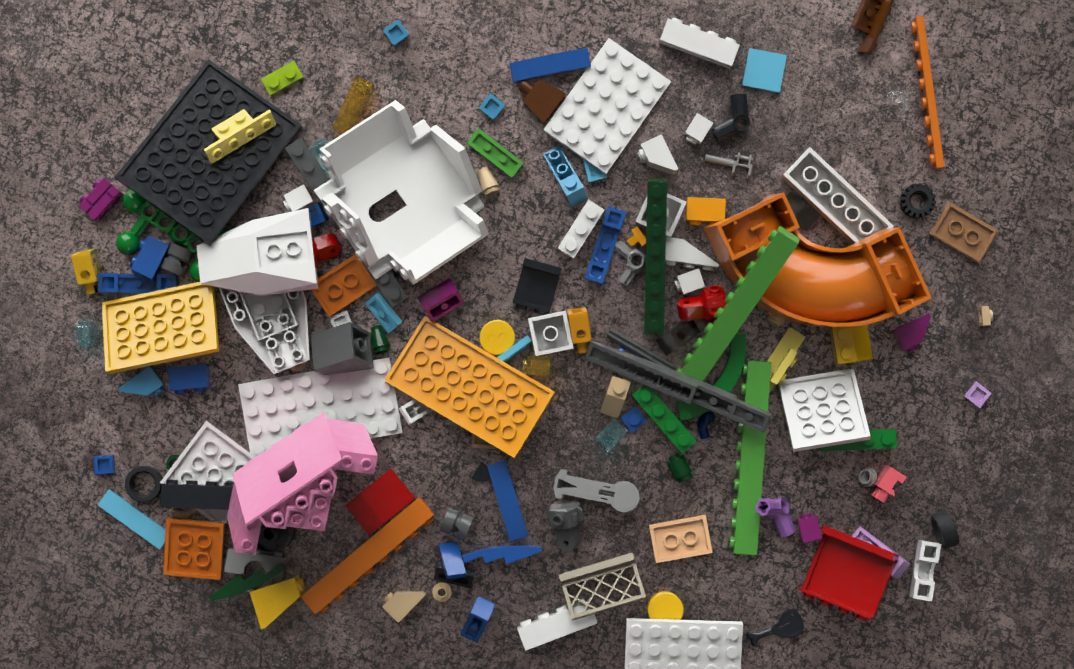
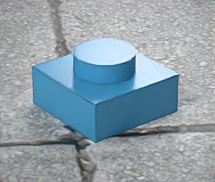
M396 20L383 30L394 47L410 36L399 20Z
M490 93L480 105L479 110L494 121L505 107V104Z

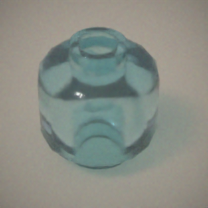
M78 319V322L73 325V341L78 343L80 347L88 348L91 347V344L98 341V325L93 322V319Z

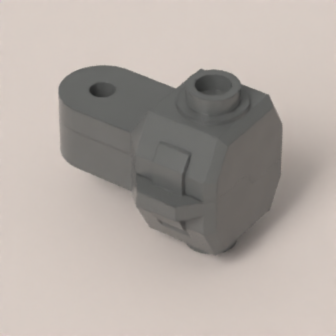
M561 499L555 501L547 509V515L551 522V528H554L556 531L559 548L564 552H571L581 542L579 524L584 519V512L579 500Z

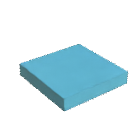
M749 48L742 86L780 93L787 55Z

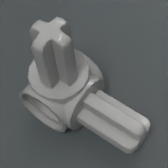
M619 241L614 249L626 258L628 266L619 281L623 285L628 286L635 275L641 273L646 268V254L637 248L633 250L623 241ZM638 256L642 259V263L639 266L636 264Z

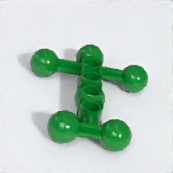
M128 190L124 194V208L131 213L140 212L141 216L130 231L122 232L117 237L116 247L120 253L124 255L136 253L140 245L139 237L148 224L152 223L160 230L165 231L174 244L184 246L197 254V250L193 248L194 241L200 240L202 243L204 241L132 190ZM149 207H153L155 210L154 215L148 217L146 210ZM169 218L170 225L163 228L162 220ZM223 228L219 235L230 231V229ZM185 229V237L179 239L177 236L178 231ZM198 260L190 267V276L195 282H200Z

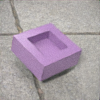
M975 381L963 397L977 408H981L992 393Z

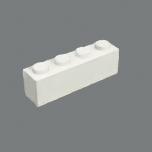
M677 18L667 19L659 41L660 44L731 69L740 46L736 43V40L728 37L726 39L718 37L719 34L713 31H701L699 26L690 24V26L682 24L683 21Z
M583 598V599H580V600H582V601H584V602H586V603H588V601H589V600L585 601L584 598ZM576 602L573 607L574 614L583 612L585 606ZM567 605L557 608L553 614L549 615V612L538 615V619L532 622L531 619L520 622L521 626L517 627L526 651L598 622L595 614L572 621L569 608H567Z

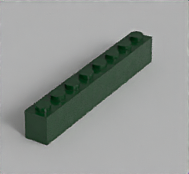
M648 178L645 335H664L668 178Z

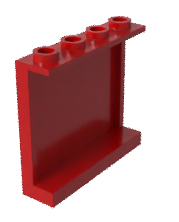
M824 525L821 531L824 534L803 587H799L798 590L804 592L803 596L814 600V597L821 599L820 603L831 607L832 604L839 606L838 610L843 613L849 614L850 611L856 613V618L865 622L868 619L874 620L899 555Z

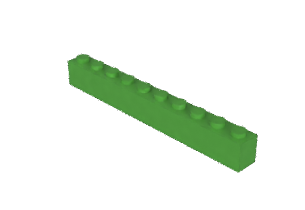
M779 226L777 231L774 229L771 231L767 238L769 242L766 247L764 245L761 246L756 254L759 256L757 260L750 262L746 268L748 272L746 276L739 278L735 284L737 287L735 292L728 294L725 299L726 305L724 308L719 307L714 315L716 319L713 324L708 323L703 331L706 334L702 339L700 337L697 339L693 346L695 350L692 354L688 353L683 360L684 366L682 369L678 367L676 371L704 381L795 250L800 238Z
M747 360L742 368V376H745V383L741 384V395H744L743 401L768 412L772 362ZM738 423V433H741V440L737 441L736 452H739V460L735 462V472H738V479H734V491H737L736 499L733 498L732 510H735V518H731V529H734L733 537H730L729 548H732L734 554L757 555L760 514L756 513L755 506L762 495L766 430L762 433L742 423Z

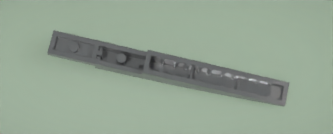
M595 341L590 342L585 359L688 404L693 402L762 433L765 432L772 414L737 399V395L630 353Z

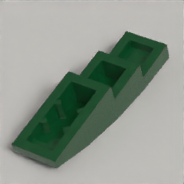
M281 562L268 573L262 567L248 578L241 573L210 596L209 599L213 601L248 591L270 580L287 567Z

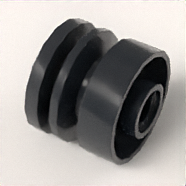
M262 523L257 550L261 553L272 554L285 549L294 540L296 528L287 526L286 529L265 527Z

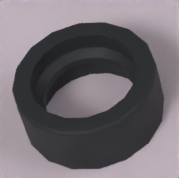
M151 466L136 467L128 473L125 479L126 492L131 499L137 502L154 500L161 493L160 481L162 476L157 469ZM140 473H148L155 480V488L148 495H140L133 488V480Z
M943 510L931 515L932 528L941 547L948 549L958 545L959 536L950 514Z

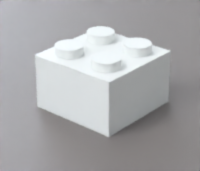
M566 311L528 318L536 357L573 349Z

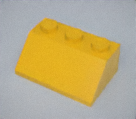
M868 324L853 327H829L835 365L873 359Z

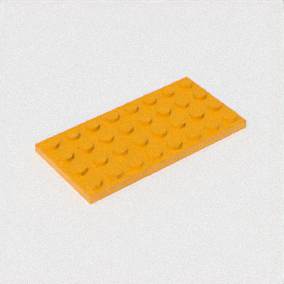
M426 316L421 320L384 380L386 383L514 459L518 456L556 394L553 390L435 321L431 322Z

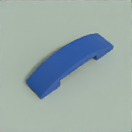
M608 206L584 279L603 285L626 215L625 211Z
M98 273L99 293L144 294L176 287L177 274H157L152 283L135 274Z

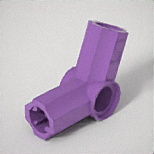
M764 498L758 500L755 506L756 513L761 514V516H767L770 519L772 518L779 537H787L796 531L789 515L790 508L786 498Z

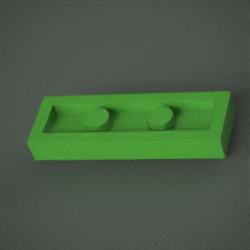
M479 128L467 142L470 147L510 178H513L524 164Z

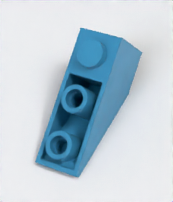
M560 145L543 153L570 206L573 207L588 199L581 181Z

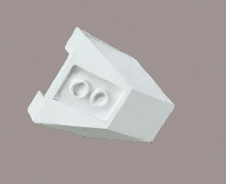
M308 208L251 220L217 236L210 246L205 242L197 245L200 283L203 285L260 296L319 289L312 242L311 216Z
M219 288L234 328L273 374L310 360L307 299L304 291L260 296Z

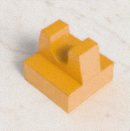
M637 226L631 231L634 236L627 240L629 245L632 247L638 242L641 246L646 245V234L642 228Z

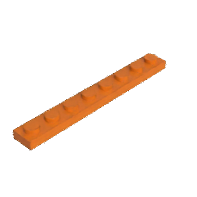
M916 16L913 22H911V33L915 34L913 49L918 56L916 69L917 72L920 71L921 77L918 80L919 89L923 92L921 106L922 109H925L926 113L924 117V126L928 128L926 142L927 146L931 149V154H929L930 166H933V170H938L945 166L924 16Z

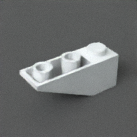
M666 237V265L675 266L676 263H681L683 267L692 269L695 266H702V270L713 271L714 268L719 267L718 263L684 239Z

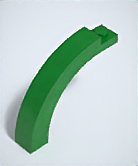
M737 332L729 343L726 365L713 386L730 392L735 386L745 361L746 333L738 334ZM684 401L677 402L679 421L691 419L709 411V409L693 402L691 404Z

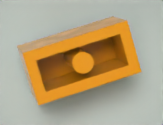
M687 197L685 222H690L689 225L701 226V223H709L710 225L724 220L726 199Z

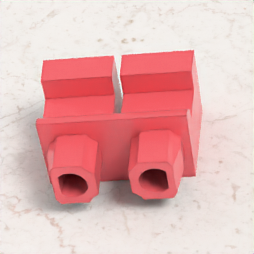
M884 465L877 476V481L874 484L876 488L871 495L885 503L889 495H895L892 488L898 481L903 484L907 477L892 467Z

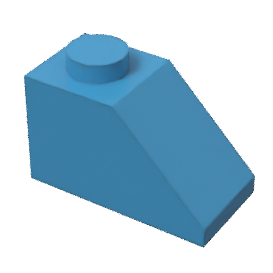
M149 366L118 389L121 392L146 396L154 395L155 397L164 391L163 387L166 383L153 366Z

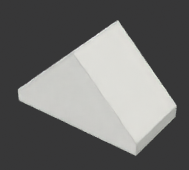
M415 399L398 408L408 425L433 411Z

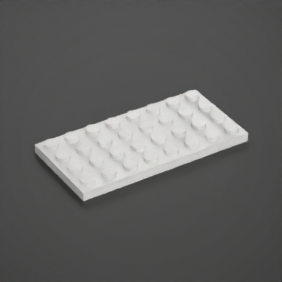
M390 357L373 360L374 368L369 370L330 375L310 371L238 384L250 453L255 457L260 453H264L273 444L282 438L288 437L294 433V430L304 423L310 422L323 412L326 419L364 424L370 439L403 433L395 387L384 381L392 368Z

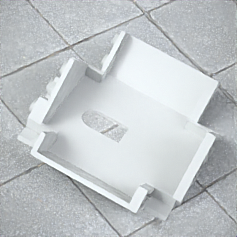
M396 100L319 149L322 154L321 161L329 169L327 174L330 180L316 188L314 192L323 203L325 212L329 217L332 216L340 228L341 235L348 239L356 251L357 258L364 262L375 280L391 269H394V271L400 272L404 280L408 279L414 285L489 235L484 220L476 214L484 208V204L478 197L482 189L466 149L437 125L430 128L424 119L412 126L405 107ZM396 190L406 206L384 221H373L369 216V208Z

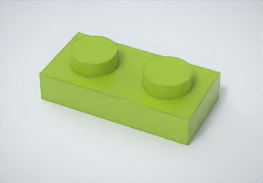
M292 61L261 78L269 95L273 96L302 80L304 77L295 61Z

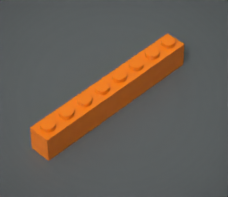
M418 497L300 597L314 614L318 612L322 614L330 607L329 602L333 599L337 602L345 595L343 591L347 587L352 589L360 582L358 580L363 574L368 576L375 569L372 566L377 562L382 564L389 558L387 554L391 550L396 552L404 545L403 540L407 537L412 539L418 534L419 531L417 529L422 524L424 527L434 520L432 518L434 512L421 497Z

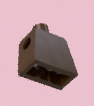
M524 80L518 88L526 95L523 99V104L543 125L546 124L566 97V93L541 80H538L534 86Z

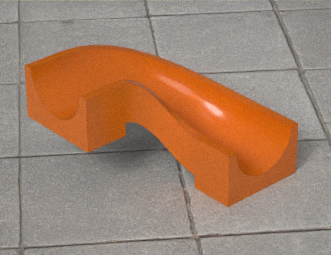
M784 192L769 195L763 198L761 202L738 214L704 227V231L720 265L734 286L741 276H746L748 273L746 268L750 262L757 260L759 256L756 254L761 246L764 245L766 247L769 242L767 238L773 229L777 231L779 226L800 238L797 247L756 304L771 314L788 321L818 327L861 326L879 322L894 315H900L932 298L900 227L882 229L846 248L838 249L820 246L810 242L798 232L797 229L800 226Z

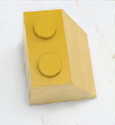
M299 575L256 588L250 592L261 629L269 626L304 594L306 586L303 578L300 579Z

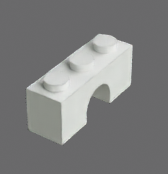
M588 199L557 250L574 260L590 232L604 213V209Z
M918 540L909 597L932 602L935 586L933 574L935 565L939 562L940 543Z

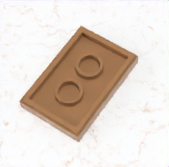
M948 202L929 235L979 264L999 230L953 203Z

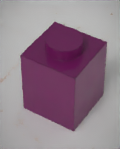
M805 513L801 514L799 519H796L801 542L805 543L822 539L816 515Z

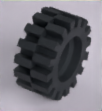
M915 183L904 189L902 195H900L901 201H899V205H901V210L905 212L906 216L909 215L910 218L920 219L929 215L934 210L936 195H933V190L929 189L928 185ZM914 194H920L924 197L925 204L922 208L912 206L911 197Z

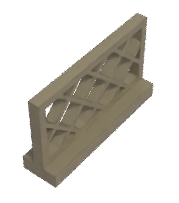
M633 553L559 574L572 621L647 599ZM634 569L635 575L632 580L623 577L626 570ZM609 575L617 577L613 586L604 582L605 578ZM620 579L629 583L625 592L616 588ZM592 580L599 583L594 592L586 588L587 583ZM601 585L611 589L606 598L597 594ZM632 585L640 589L641 595L633 597L628 594ZM576 586L580 590L576 597L568 594L567 588ZM583 590L592 594L588 603L579 599ZM613 591L623 595L620 601L613 602L609 600ZM595 596L604 600L601 607L595 608L591 605ZM576 602L585 606L583 612L574 614L573 607Z

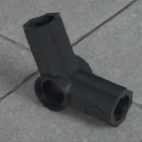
M747 94L730 95L732 119L711 129L718 144L745 132L750 126ZM743 119L746 126L739 128L736 125V120Z

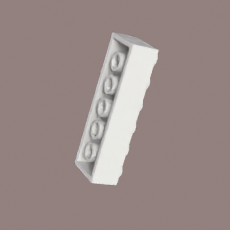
M811 147L781 176L788 185L851 244L882 229L894 227Z

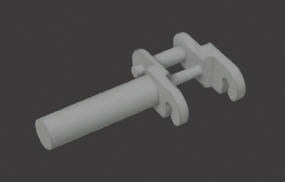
M738 152V155H735L736 161L709 154L705 155V162L732 167L731 176H734L735 167H745L748 169L747 179H750L752 155L746 157ZM739 159L748 161V164H740Z

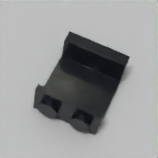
M524 258L512 302L516 304L515 308L526 310L528 307L534 309V313L545 315V312L550 313L562 268Z

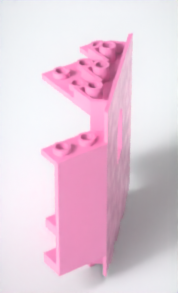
M323 412L234 472V484L227 519L235 552L256 554L262 523L265 527L286 529L287 526L325 531L332 497H334L338 479L335 469L374 475L378 455L365 425L326 419Z

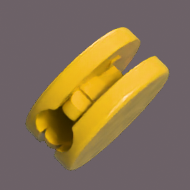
M492 320L481 329L480 343L489 354L500 356L514 345L515 333L507 322Z
M662 591L651 597L648 602L647 612L650 619L681 620L684 608L681 600L675 594Z

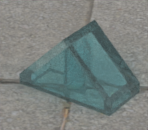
M614 418L594 440L606 452H609L628 431Z

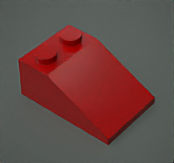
M389 469L347 503L345 507L367 534L371 535L415 499V497L396 473Z

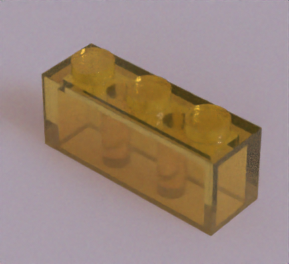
M355 76L332 127L335 132L343 134L359 124L375 88L372 82Z

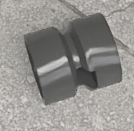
M170 243L167 250L168 257H164L160 267L184 277L188 268L186 263L191 261L194 252Z
M449 507L441 524L440 531L447 534L454 533L455 537L465 540L474 517L467 514L459 515V511Z

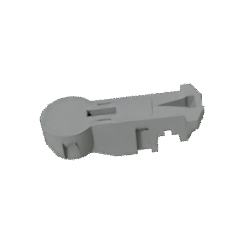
M561 469L556 475L553 486L555 498L561 499L562 494L609 503L615 510L620 512L633 510L640 500L637 487L630 482L620 481L610 484L567 475V470Z

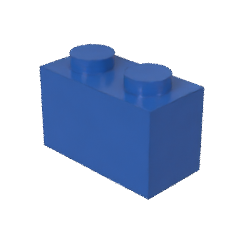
M148 235L146 240L143 239L138 249L140 252L138 256H134L130 263V267H132L131 272L153 283L161 268L164 257L168 254L169 245Z
M209 364L167 368L169 391H175V394L187 393V389H194V392L206 391V387H211Z

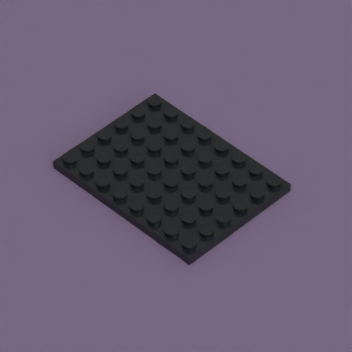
M208 59L118 172L115 179L210 246L302 125ZM243 109L252 119L268 110L272 112L276 122L274 127L216 162L210 163L204 149L218 141V138L212 131L213 127Z

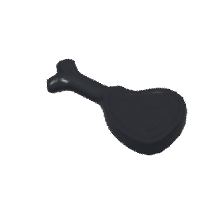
M786 609L782 612L776 623L758 632L748 631L746 637L751 640V645L756 646L759 639L772 634L784 638L795 637L804 630L803 620L795 609Z

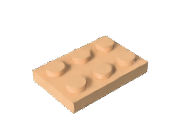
M706 515L649 525L655 563L713 553Z

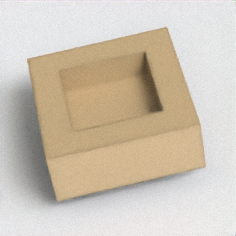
M989 306L977 307L979 326L991 325L993 312L989 310Z

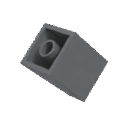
M349 322L311 334L312 365L314 371L323 375L374 368L370 332Z

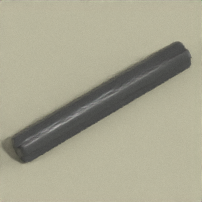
M610 329L607 333V338L641 358L673 370L675 369L674 364L618 331Z

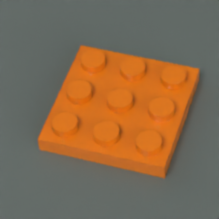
M167 517L163 575L221 580L225 522Z

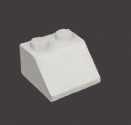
M662 134L640 145L637 154L642 163L645 162L648 167L671 175L678 171V167Z
M668 193L666 236L671 237L686 205V201ZM647 197L635 221L647 227Z

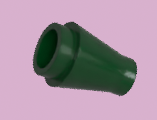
M382 325L371 327L372 350L376 355L389 352L391 345L382 329Z

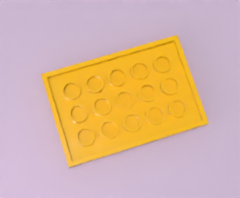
M196 282L102 302L105 372L107 374L219 352L214 286Z

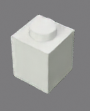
M697 113L684 133L687 136L686 140L694 145L696 143L700 145L713 122Z
M304 184L285 194L286 200L283 201L287 210H292V212L305 209L315 203Z
M699 269L678 275L676 277L677 281H674L677 292L681 291L682 295L705 287Z

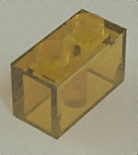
M527 356V360H523V372H527V376L550 377V356Z

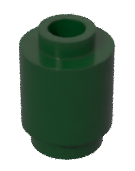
M677 453L668 458L669 462L666 464L675 480L677 479L681 483L692 477V470L684 455L680 456Z

